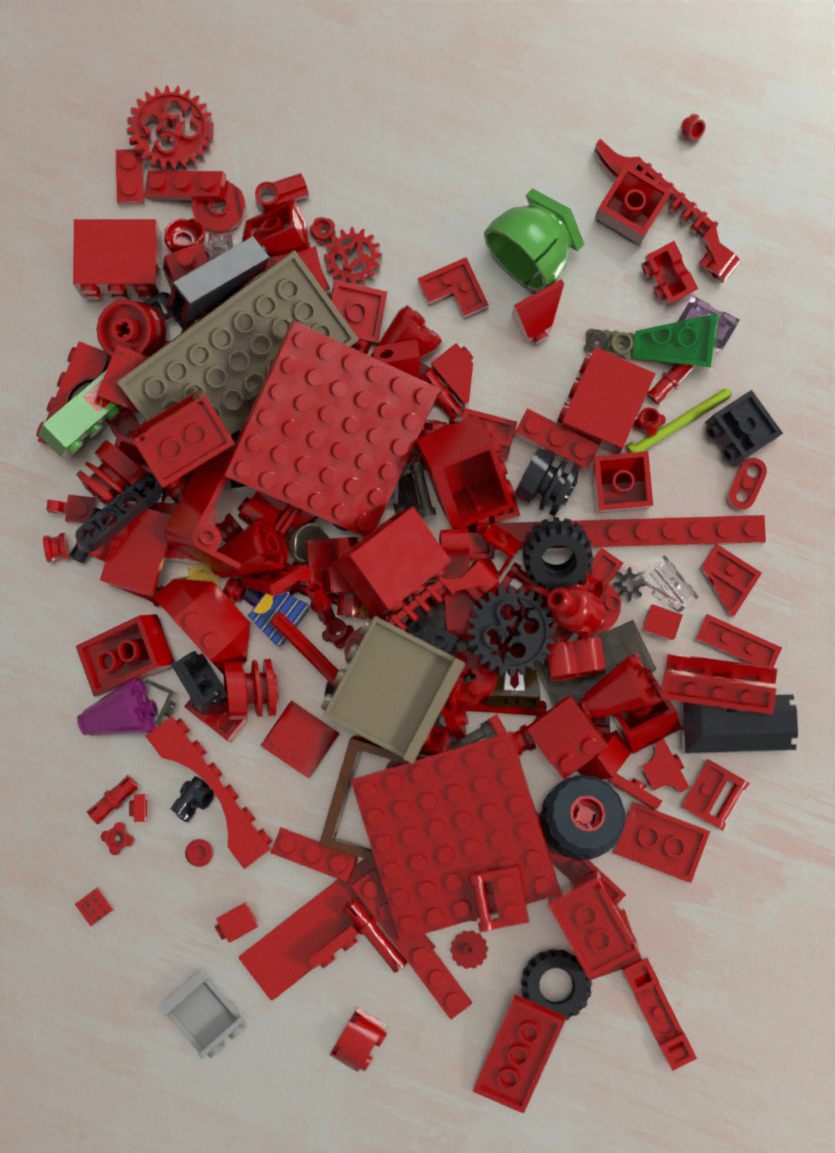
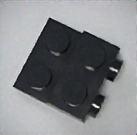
M752 390L722 408L704 422L707 425V435L712 440L719 442L723 448V457L726 461L733 462L735 466L783 434Z

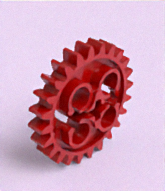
M166 85L164 93H161L155 87L154 96L145 92L146 101L136 100L138 108L131 107L130 109L134 117L127 118V124L131 126L127 128V135L132 136L129 138V145H136L134 154L143 153L141 162L144 163L150 159L152 169L159 163L161 164V171H165L167 165L171 166L172 171H176V165H180L185 171L186 162L189 161L195 166L196 156L204 159L202 149L210 150V143L208 141L213 140L214 134L209 131L214 130V123L208 122L212 119V113H204L207 110V104L198 105L199 95L191 99L189 89L184 94H180L179 86L176 87L174 92H170L169 86ZM189 106H191L193 117L190 118V129H193L196 134L193 136L184 135L182 132L185 130V121H181L180 114H169L167 112L168 109L178 108L182 113V118H186ZM150 121L156 122L159 125L155 128L156 137L160 136L161 144L171 143L174 147L171 150H163L159 145V140H155L154 147H152L150 152L149 142L142 139H151V129L145 126L146 123Z

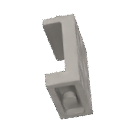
M203 969L197 972L158 1007L159 1011L164 1016H168L199 1052L198 1055L201 1059L206 1055L212 1058L223 1048L220 1044L221 1041L227 1036L233 1039L244 1029L241 1025L245 1021L244 1016Z

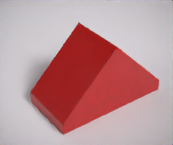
M617 730L604 737L609 747L579 768L578 772L580 775L594 776L600 780L615 776L632 753Z

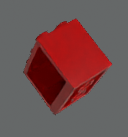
M74 219L73 285L80 296H84V299L99 300L100 296H111V299L114 300L127 299V296H138V299L149 300L161 293L162 232L156 219Z
M595 347L592 354L587 352L579 370V373L583 374L581 379L575 378L568 395L572 401L571 403H564L557 422L562 423L561 425L599 444L600 449L611 454H620L656 373Z
M200 389L129 431L134 443L162 488L235 444L207 396ZM193 395H197L198 398L193 399ZM137 429L141 430L139 434H136Z
M478 415L416 439L436 498L451 529L464 528L514 507L511 496L515 495L510 480L506 478V474H508L506 465L498 454L501 453L500 446L496 437H493L488 423L482 424Z
M414 507L394 514L333 561L370 615L378 613L385 615L390 611L392 613L405 604L403 599L410 595L415 596L426 588L424 583L430 579L435 580L447 571L445 566L452 562Z
M599 870L561 889V895L549 898L548 906L589 980L640 953L639 943Z

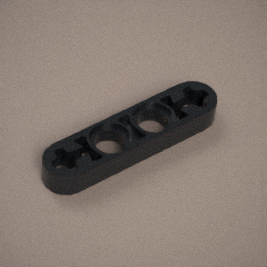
M149 474L141 477L81 525L75 533L78 548L83 552L96 551L157 502L163 495V488L155 475ZM146 487H149V488L155 487L154 490H152V489H147V490H145ZM127 501H135L137 503L132 509L122 507ZM108 517H113L117 520L110 526L102 524V521Z

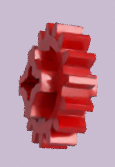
M354 227L350 228L349 234H346L341 229V237L337 238L332 235L333 245L326 244L325 249L330 252V254L324 255V261L330 262L326 265V270H334L332 273L333 280L341 277L343 282L348 280L352 284H356V281L360 280L363 285H366L365 278L368 276L374 279L373 269L380 270L381 265L376 262L382 260V254L376 253L380 249V244H372L374 235L371 234L366 238L365 229H361L359 234L355 233ZM353 241L352 243H350V244H348V245H345V246L342 245V244L345 243V242ZM363 245L369 249L371 257L363 252ZM357 249L358 259L354 258L353 262L349 265L348 256H352ZM335 257L343 262L342 270L337 266ZM361 268L364 269L359 273L353 274V272L356 270H359Z

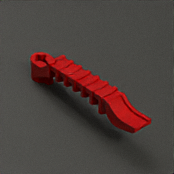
M600 138L596 143L594 151L602 165L613 177L617 179L623 167L627 164L672 191L669 197L672 203L669 205L668 211L674 214L680 208L683 213L678 218L679 221L685 224L691 218L694 220V223L690 226L689 230L693 234H696L698 231L703 233L700 243L704 245L706 253L699 261V266L713 279L724 283L738 265L740 259L735 253L720 243L717 232L719 223L717 221L713 222L708 218V213L705 211H700L694 201L690 202L686 198L685 193L679 192L672 182L666 181L662 173H657L652 168V164L644 162L639 156L625 157L619 155Z
M479 559L460 578L444 579L441 575L436 579L435 583L427 585L424 592L415 595L409 604L405 603L399 612H394L390 615L389 620L386 622L405 631L408 626L401 619L407 616L415 623L420 618L413 610L417 606L425 614L432 609L426 601L429 596L437 604H440L445 599L442 596L445 591L451 596L456 591L464 589L476 602L499 581V578Z

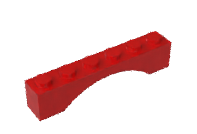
M171 716L145 735V737L161 758L175 761L190 768L212 788L221 803L226 817L228 831L227 847L242 868L246 869L272 849L269 845L272 839L263 828L261 830L256 828L253 823L256 818L247 806L242 809L236 801L240 796L231 784L225 786L220 777L223 773L214 762L209 764L203 755L207 753L198 740L193 742L187 735L191 730L183 719L179 718L176 720L175 717Z

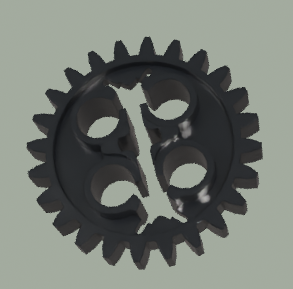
M508 586L505 594L503 589L498 587L496 588V596L491 592H486L488 601L483 599L477 600L481 606L480 609H470L476 616L475 619H466L468 623L473 625L472 629L465 630V633L473 635V638L466 643L476 646L471 655H481L478 660L479 664L482 665L487 661L489 662L487 665L488 671H492L497 666L498 675H503L505 669H507V673L511 677H514L515 669L518 670L520 675H525V666L534 671L536 670L534 661L543 664L544 660L541 654H551L546 645L555 643L553 639L549 638V634L556 632V629L549 628L548 625L554 619L546 618L545 614L550 611L549 607H540L543 603V598L533 600L535 592L530 591L524 596V587H519L515 594L513 586ZM517 599H519L523 607H534L533 610L524 613L523 617L534 620L535 629L528 634L523 627L525 621L518 619L516 622L517 616L511 615L507 620H503L499 613L500 608L507 604L512 611H518ZM514 625L515 636H508V631L505 630L506 627ZM490 629H495L498 633L497 642L503 643L506 639L504 644L506 647H511L513 643L518 642L522 647L521 654L514 658L509 651L502 652L504 663H502L498 655H487L492 650L498 649V645L487 642V632Z

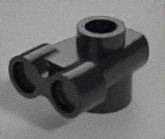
M194 776L191 781L184 782L180 789L181 796L175 800L170 810L178 818L189 823L197 807L204 810L210 805L214 792L205 781Z

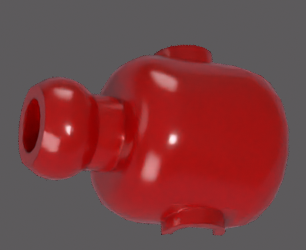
M583 585L556 588L548 596V606L551 609L554 621L566 630L580 636H588L602 626L605 619L604 604L597 595L584 589Z

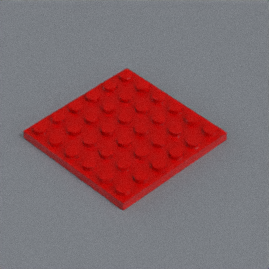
M292 320L222 475L366 537L377 528L440 389Z
M512 732L417 759L413 764L407 762L350 780L400 941L478 919L479 914L473 886L469 885L468 876L472 874L518 866L526 905L561 895L559 883ZM484 882L490 915L496 914L498 911L492 882Z

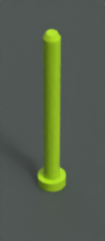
M722 389L657 430L655 436H647L636 444L630 442L625 445L627 452H643L730 398L732 395L730 389Z

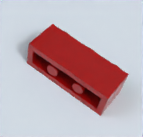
M528 408L514 433V438L535 449L540 445L555 453V459L561 462L564 459L569 460L567 465L572 468L574 464L579 465V471L586 474L593 461V456L596 455L600 447L599 444Z

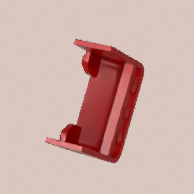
M226 449L196 468L165 528L164 537L167 543L174 548L234 577L241 564L216 552L221 542V534L217 527L206 522L228 479L222 473L233 449Z

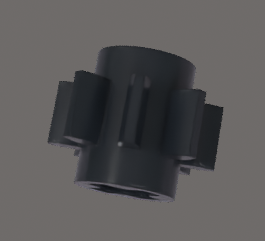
M628 567L625 575L619 571L616 573L620 580L619 582L612 583V587H618L619 597L621 595L627 596V602H630L633 594L639 598L642 596L639 588L647 585V583L641 582L639 579L642 572L633 574L631 567ZM627 578H631V583H636L631 592L628 591L626 586L622 585Z

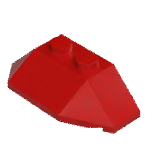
M174 578L154 596L163 609L222 674L223 663L239 661L245 663L247 661L250 622L214 581Z

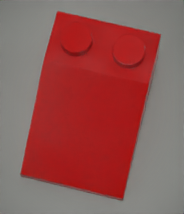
M157 614L138 615L76 645L93 697L115 690L127 681L138 678L144 679L172 667L171 663L174 662Z

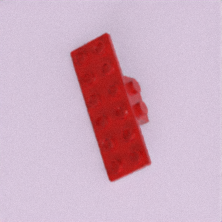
M367 859L360 861L355 865L349 883L337 879L239 956V960L271 1001L319 965L322 969L336 959L333 954L340 948L347 951L358 942L355 938L359 934L356 929L357 926L342 909L348 902L351 905V900L356 898L368 915L373 916L351 885L372 869L380 877L376 862Z

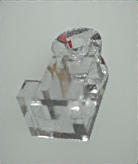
M232 231L208 235L210 261L234 247Z

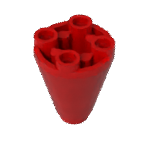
M406 305L398 311L376 347L417 340L421 359L436 351L443 340L433 329L430 330L425 325L427 321L417 310L414 311L409 305Z
M637 653L622 660L587 691L585 697L580 699L581 706L589 719L652 707L662 702L658 690L651 684L655 681L648 666L643 668L642 660Z

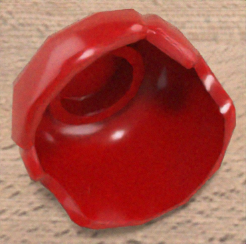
M180 218L171 221L165 228V244L171 252H176L198 243L204 245L205 226H201L195 218L188 220Z

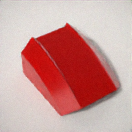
M293 199L246 220L242 242L254 237L259 244L266 248L268 256H274L309 247V229L301 210Z

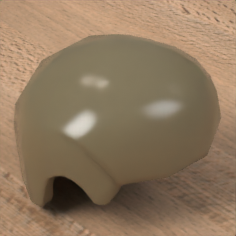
M305 523L295 528L290 534L288 548L291 556L300 564L307 565L305 544L307 540L329 539L328 535L321 529V525Z

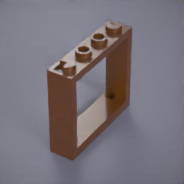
M354 735L350 738L319 844L375 862L372 849L336 838L351 787L350 780L354 777L361 751L403 764L408 761L368 739ZM417 755V757H416L415 760L421 759V758H424V757Z

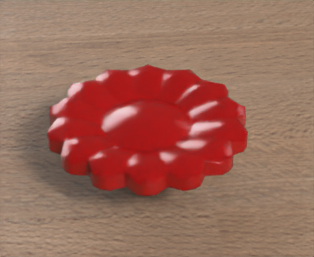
M463 931L461 934H457L455 940L451 942L452 948L450 953L453 954V961H456L458 966H463L465 969L470 967L475 969L477 965H482L483 960L487 958V941L482 938L480 933L476 934L474 931Z

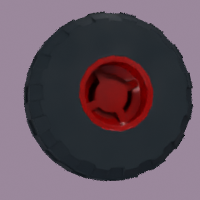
M576 775L565 779L549 792L542 804L540 820L543 835H545L550 846L566 858L569 857L580 861L597 858L614 847L624 831L626 814L619 794L607 782L594 776Z

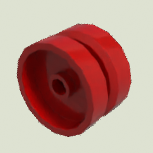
M126 299L114 301L105 307L98 318L96 327L98 342L102 349L111 357L117 344L150 357L162 348L167 333L165 320L159 310L151 304Z

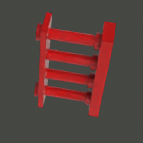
M668 653L666 669H664L661 699L773 715L778 668Z

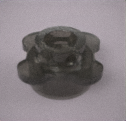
M590 328L586 331V345L583 347L586 354L587 352L592 354L595 347L608 353L610 352L608 345L612 334L609 330L602 331ZM596 340H600V344H595Z

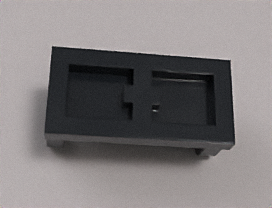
M192 651L178 661L171 663L194 705L204 715L228 700L226 690L203 653L198 655L196 651Z

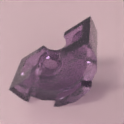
M692 296L677 322L720 313L715 354H717L719 349L725 347L740 319L724 311H718L709 303Z

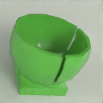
M532 188L525 195L529 205L514 207L505 211L489 224L484 231L486 245L499 264L524 286L527 285L528 288L539 292L559 279L567 267L569 247L578 252L584 246V241L572 210Z

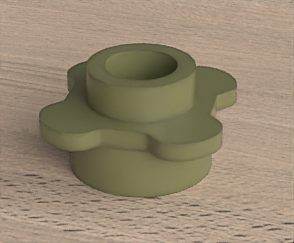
M612 331L609 335L611 343L607 352L630 359L633 355L632 346L635 335L631 332ZM620 342L624 343L623 347L619 346Z

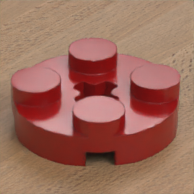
M228 180L225 182L223 200H220L222 204L226 203V207L223 208L222 212L211 209V206L215 205L216 200H192L191 202L192 212L196 221L201 226H205V231L217 234L227 233L243 222L246 212V203L242 191Z
M472 651L455 652L453 656L464 662L465 665L450 694L456 696L457 704L466 706L480 703L479 700L486 695L489 697L497 684L495 668L492 671H488L487 665L489 662L487 661L482 665L479 664L478 660L481 655H471ZM468 673L476 676L475 679H470L469 683H465L463 678Z

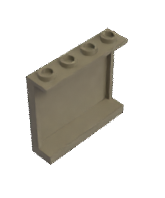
M374 615L372 620L366 619L360 630V634L364 635L360 644L354 643L346 657L351 660L347 669L341 668L333 682L338 685L334 694L330 695L328 693L320 707L325 710L322 717L340 724L413 764L465 663Z

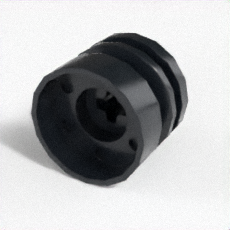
M539 445L513 496L530 504L538 494L542 496L539 509L543 511L549 500L554 503L549 514L555 517L557 512L566 505L577 484L580 466L574 464L570 473L567 474L564 472V469L569 460L564 459L556 468L552 466L555 453Z

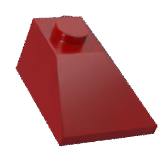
M562 279L514 305L512 318L527 344L533 341L535 344H538L549 337L548 333L551 332L564 287Z

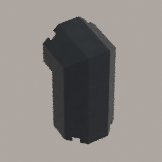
M794 694L776 695L773 715L680 702L683 754L796 750L797 744H791L792 738H798L796 705H790V701L795 700Z

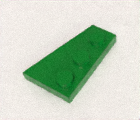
M720 313L635 331L632 358L714 367Z

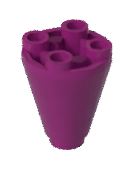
M138 678L127 681L83 710L82 714L77 716L81 733L83 735L100 736L140 734L154 730V716L158 715V708L155 701L149 699L144 680Z

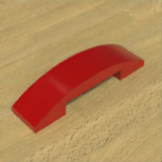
M646 957L622 969L671 1070L674 1071L696 1060L697 1057L659 984L660 982L648 958Z

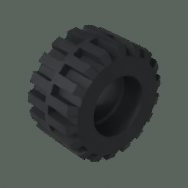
M553 517V522H548V519L542 520L540 527L535 524L532 527L533 533L528 532L525 536L526 542H523L522 547L525 570L527 575H530L531 581L534 584L539 583L541 587H549L550 592L556 588L578 585L579 580L584 583L587 579L586 573H591V563H593L591 544L585 530H581V526L576 522L572 525L571 519L565 518L561 522L559 517ZM562 545L573 551L572 556L561 564H550L542 559L545 551L553 546Z
M549 949L548 951L538 953L536 957L528 961V965L524 967L522 972L523 976L520 984L524 999L566 1016V1020H570L572 1016L576 1017L580 1014L582 1008L585 1009L588 1004V998L591 997L592 980H589L575 955L561 949ZM554 968L566 971L570 975L573 984L569 996L559 1002L546 999L540 991L541 977L546 971Z

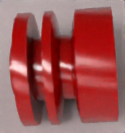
M105 440L94 452L101 465L97 467L90 462L84 464L93 474L89 477L81 470L76 473L85 489L104 505L109 504L124 492L126 485L131 486L141 477L148 475L108 440Z
M263 659V672H259L257 660H252L251 673H245L242 661L223 663L224 689L228 694V700L225 701L228 720L247 719L248 706H254L257 718L262 717V705L266 704L268 716H276L279 692L277 675L273 669L271 659Z

